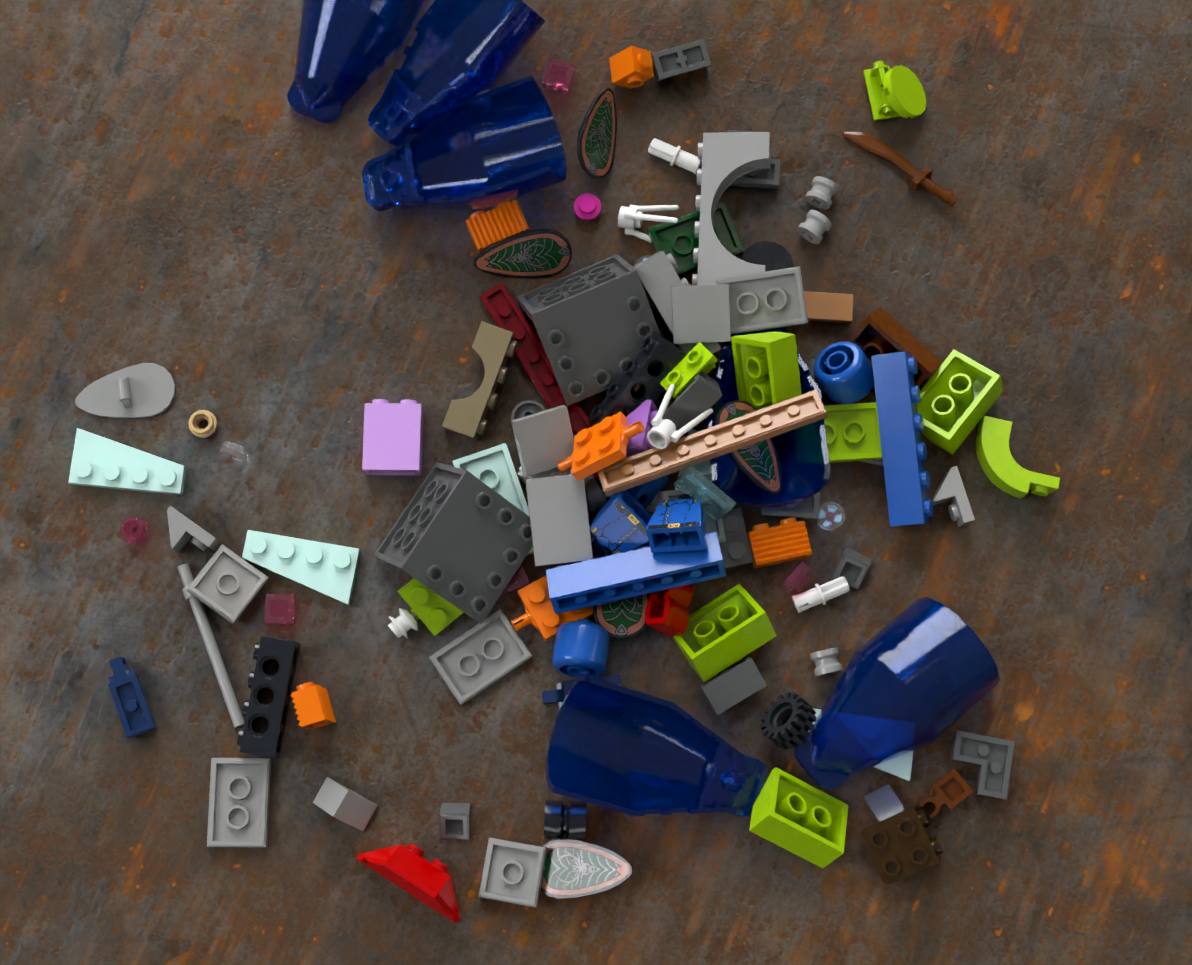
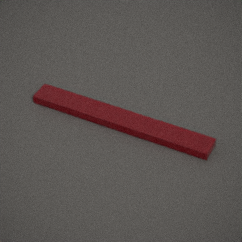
M502 282L480 295L481 302L496 326L514 333V341L518 342L514 354L548 408L551 409L561 405L567 406L542 343L504 283ZM579 402L567 406L573 437L579 431L591 427L588 422L589 417ZM598 472L591 474L596 482L600 480Z

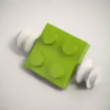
M413 578L397 591L412 608L410 610L411 614L407 609L399 608L400 615L396 619L389 616L392 622L388 626L398 638L404 635L408 639V630L411 628L416 631L418 630V622L414 618L417 620L420 618L432 634L436 636L463 612Z

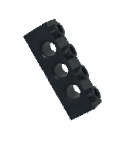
M656 331L652 336H648L643 341L640 348L641 351L635 359H631L626 364L624 373L618 382H614L609 387L603 402L592 410L588 421L591 427L601 422L604 418L613 416L615 409L620 406H624L622 413L627 417L646 400L652 399L655 403L665 390L660 382L686 356L682 349ZM652 361H658L654 369L647 370L648 365ZM640 383V389L634 393H631V388L635 384Z
M261 636L260 643L256 642L253 652V659L257 660L255 671L250 672L248 679V688H251L249 700L244 702L242 713L246 720L244 729L239 730L237 746H241V753L280 758L300 648L298 642ZM271 661H278L279 671L275 675L269 676L266 671L267 665ZM271 689L274 693V699L270 704L264 705L261 701V695L265 690ZM266 718L269 727L265 733L259 734L256 730V723L259 719Z

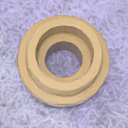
M208 410L196 411L189 419L190 431L199 438H207L217 429V419ZM203 420H207L208 426L204 429H200V422Z

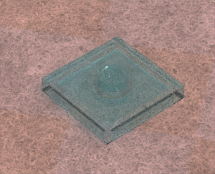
M693 466L686 469L673 483L683 494H689L693 499H700L703 510L714 520H719L731 511L736 504L734 500Z

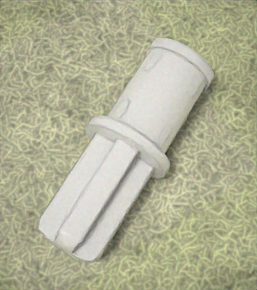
M656 138L652 140L648 149L650 154L670 162V166L675 164L694 174H697V169L700 168L702 159H698L697 156L681 150V146L674 147Z
M839 577L820 586L815 584L814 588L793 595L792 600L798 613H801L821 603L826 605V601L849 591V584L845 577Z

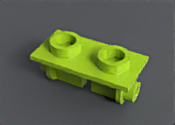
M877 61L873 63L872 69L863 70L874 121L900 117L888 103L886 95L889 92L887 88L884 89L883 87L884 75L890 70V66L884 65V61Z
M699 342L668 373L660 384L666 390H668L671 384H674L675 389L672 397L677 399L694 381L693 379L701 371L708 374L715 368V363L718 359Z

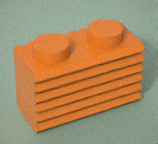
M510 200L501 201L492 210L474 212L470 215V219L466 220L467 229L478 254L496 242L530 231L517 200L512 202Z
M794 517L779 521L780 526L769 528L768 523L753 526L752 531L748 532L747 537L754 569L810 557L812 550L805 521L797 522Z
M314 682L296 686L297 691L292 692L291 697L294 698L292 702L295 703V706L293 708L297 709L295 714L298 715L299 726L313 730L336 722L326 688L314 684Z

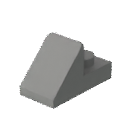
M952 467L945 474L931 501L933 506L950 501L951 505L948 506L949 515L953 522H957L959 528L969 525L975 518L958 467Z
M172 506L167 509L170 542L173 551L180 553L189 540L203 551L207 547L214 552L217 550L222 542Z

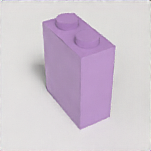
M374 399L372 403H365L362 470L365 475L422 476L424 409L422 404H417L416 400L410 399L401 400L400 403H389L385 399Z

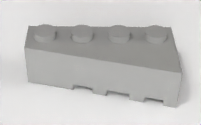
M659 251L634 266V268L638 272L645 292L656 305L660 317L666 326L669 327L670 333L673 336L671 286L690 285L685 277L680 280L675 272L679 267L671 253L665 255L664 251ZM718 342L701 343L712 354L721 349ZM698 343L677 345L687 355Z

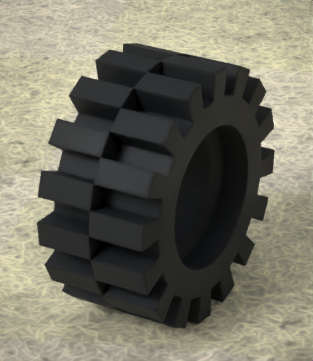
M787 692L785 697L779 695L777 702L773 700L770 703L772 705L770 709L766 707L764 712L767 715L762 716L761 721L763 724L760 725L763 735L783 750H787L788 747L790 749L795 748V743L801 745L803 743L802 738L810 736L808 730L814 729L815 725L812 722H815L817 718L814 715L816 712L810 704L793 692L791 694Z

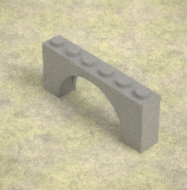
M770 132L703 133V143H698V159H702V169H697V185H701V195H696L695 201L696 212H700V221H695L694 235L695 238H699V248H694L693 262L698 264V272L692 276V285L716 284L715 279L766 272L765 265L743 261L725 249L714 232V213L721 195L735 180L756 170L770 169Z

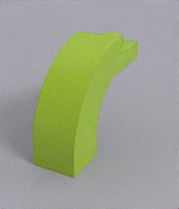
M984 416L978 423L976 453L981 468L990 481L1002 491L1018 498H1023L1028 494L1029 489H1031L1032 494L1038 496H1048V494L1055 492L1059 488L1060 478L1026 470L1012 457L1009 448L1012 422Z

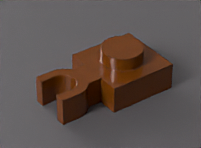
M953 768L931 786L936 791V794L924 798L919 804L921 807L926 802H933L935 804V810L929 814L932 819L939 813L940 807L944 803L951 810L974 791Z

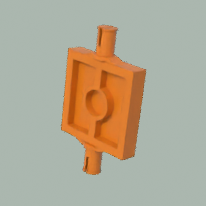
M619 412L611 417L604 418L601 422L588 429L579 431L574 435L573 453L571 456L558 462L559 470L564 473L572 468V475L579 481L625 458L629 440L645 430L642 422L637 421L627 427V417L622 412Z
M544 576L517 591L525 607V614L511 620V624L516 632L532 624L540 632L544 641L547 642L555 637L557 629L561 624L569 621H578V619H589L594 616L593 607L590 606L556 614L549 596L547 576Z

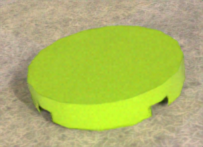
M902 65L888 70L884 75L883 87L888 89L889 94L886 97L893 110L906 119L908 117L913 119L921 115L926 109V96L917 76L909 68Z

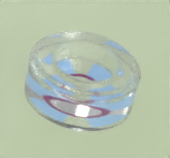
M229 441L223 442L220 448L221 453L243 462L247 461L250 454L248 449Z
M829 501L819 507V519L816 522L822 529L833 531L843 524L845 511L840 504Z

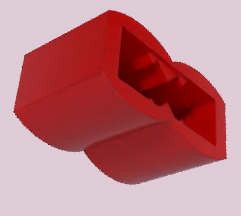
M693 584L650 593L651 598L645 611L646 624L665 636L683 635L689 621L688 606L693 596Z

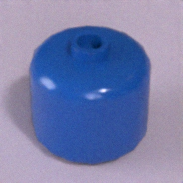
M852 342L831 344L818 355L815 361L814 375L833 402L838 404L858 402L866 397L874 386L873 367L857 344Z
M578 619V621H569L561 624L555 635L552 665L555 670L564 675L577 678L601 676L607 668L610 645L608 631L587 619Z

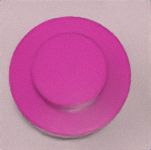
M582 194L574 202V212L582 220H593L601 212V202L593 194Z

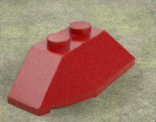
M410 842L408 846L399 844L358 855L356 860L455 924L460 921L461 912L453 875L447 872L450 867L436 858L433 862L423 857L425 851Z

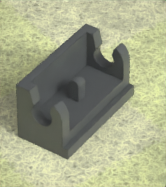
M704 39L651 54L656 81L711 66Z
M703 371L694 378L695 380L665 410L662 419L671 420L675 424L677 431L701 413L710 409L722 397L718 382Z
M745 656L706 682L702 681L697 684L711 709L714 710L716 715H719L766 687L767 684L752 658Z

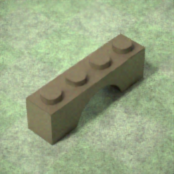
M481 321L472 349L483 361L484 379L479 389L471 396L464 399L451 400L442 424L445 430L477 441L479 435H484L488 425V420L485 419L488 409L493 410L498 398V394L495 393L498 383L503 384L507 375L506 361L508 356L511 358L514 356L518 342L514 341L515 335L513 332Z

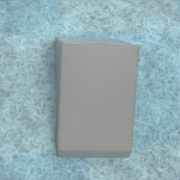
M329 777L326 778L312 802L331 816L361 831L365 830L378 807L377 804Z

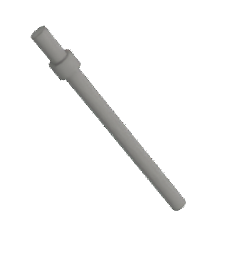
M182 564L177 568L184 585L182 591L185 600L190 602L234 728L243 726L245 721L203 603L186 590L194 580L189 564Z

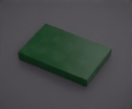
M724 202L717 204L714 213V232L725 249L736 257L743 254L744 249ZM693 212L677 218V223H662L647 229L655 253L659 251H664L665 255L671 253L679 267L675 270L678 277L698 270V264L693 262L694 248H699V238H695L694 225L695 221H700V212Z

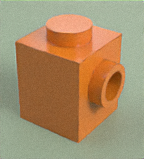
M630 46L609 58L612 84L632 89L642 86L645 81L654 77L651 51Z

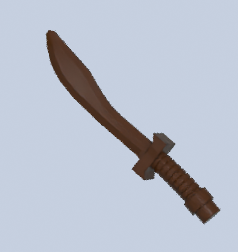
M854 131L843 134L844 137L868 152L891 161L913 178L910 179L908 186L914 191L919 186H922L939 198L942 203L952 207L956 204L959 197L932 181L930 178L933 171L926 166L922 171L918 170L899 153L872 135Z

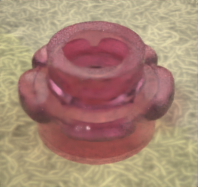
M131 516L122 523L120 534L129 544L142 542L148 535L146 532L148 524L142 518L138 519L136 516ZM133 528H137L135 533L132 532Z

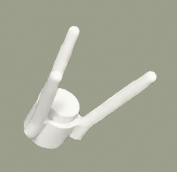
M631 204L630 207L621 206L618 215V227L625 228V234L633 235L651 243L649 235L636 230V228H641L643 220L677 223L678 219L668 216L643 214V212L679 210V206H637Z
M671 384L655 418L651 421L653 427L647 434L648 441L652 446L664 449L670 442L676 443L682 435L713 413V409L706 410L676 431V426L671 420L662 419L675 389V385Z

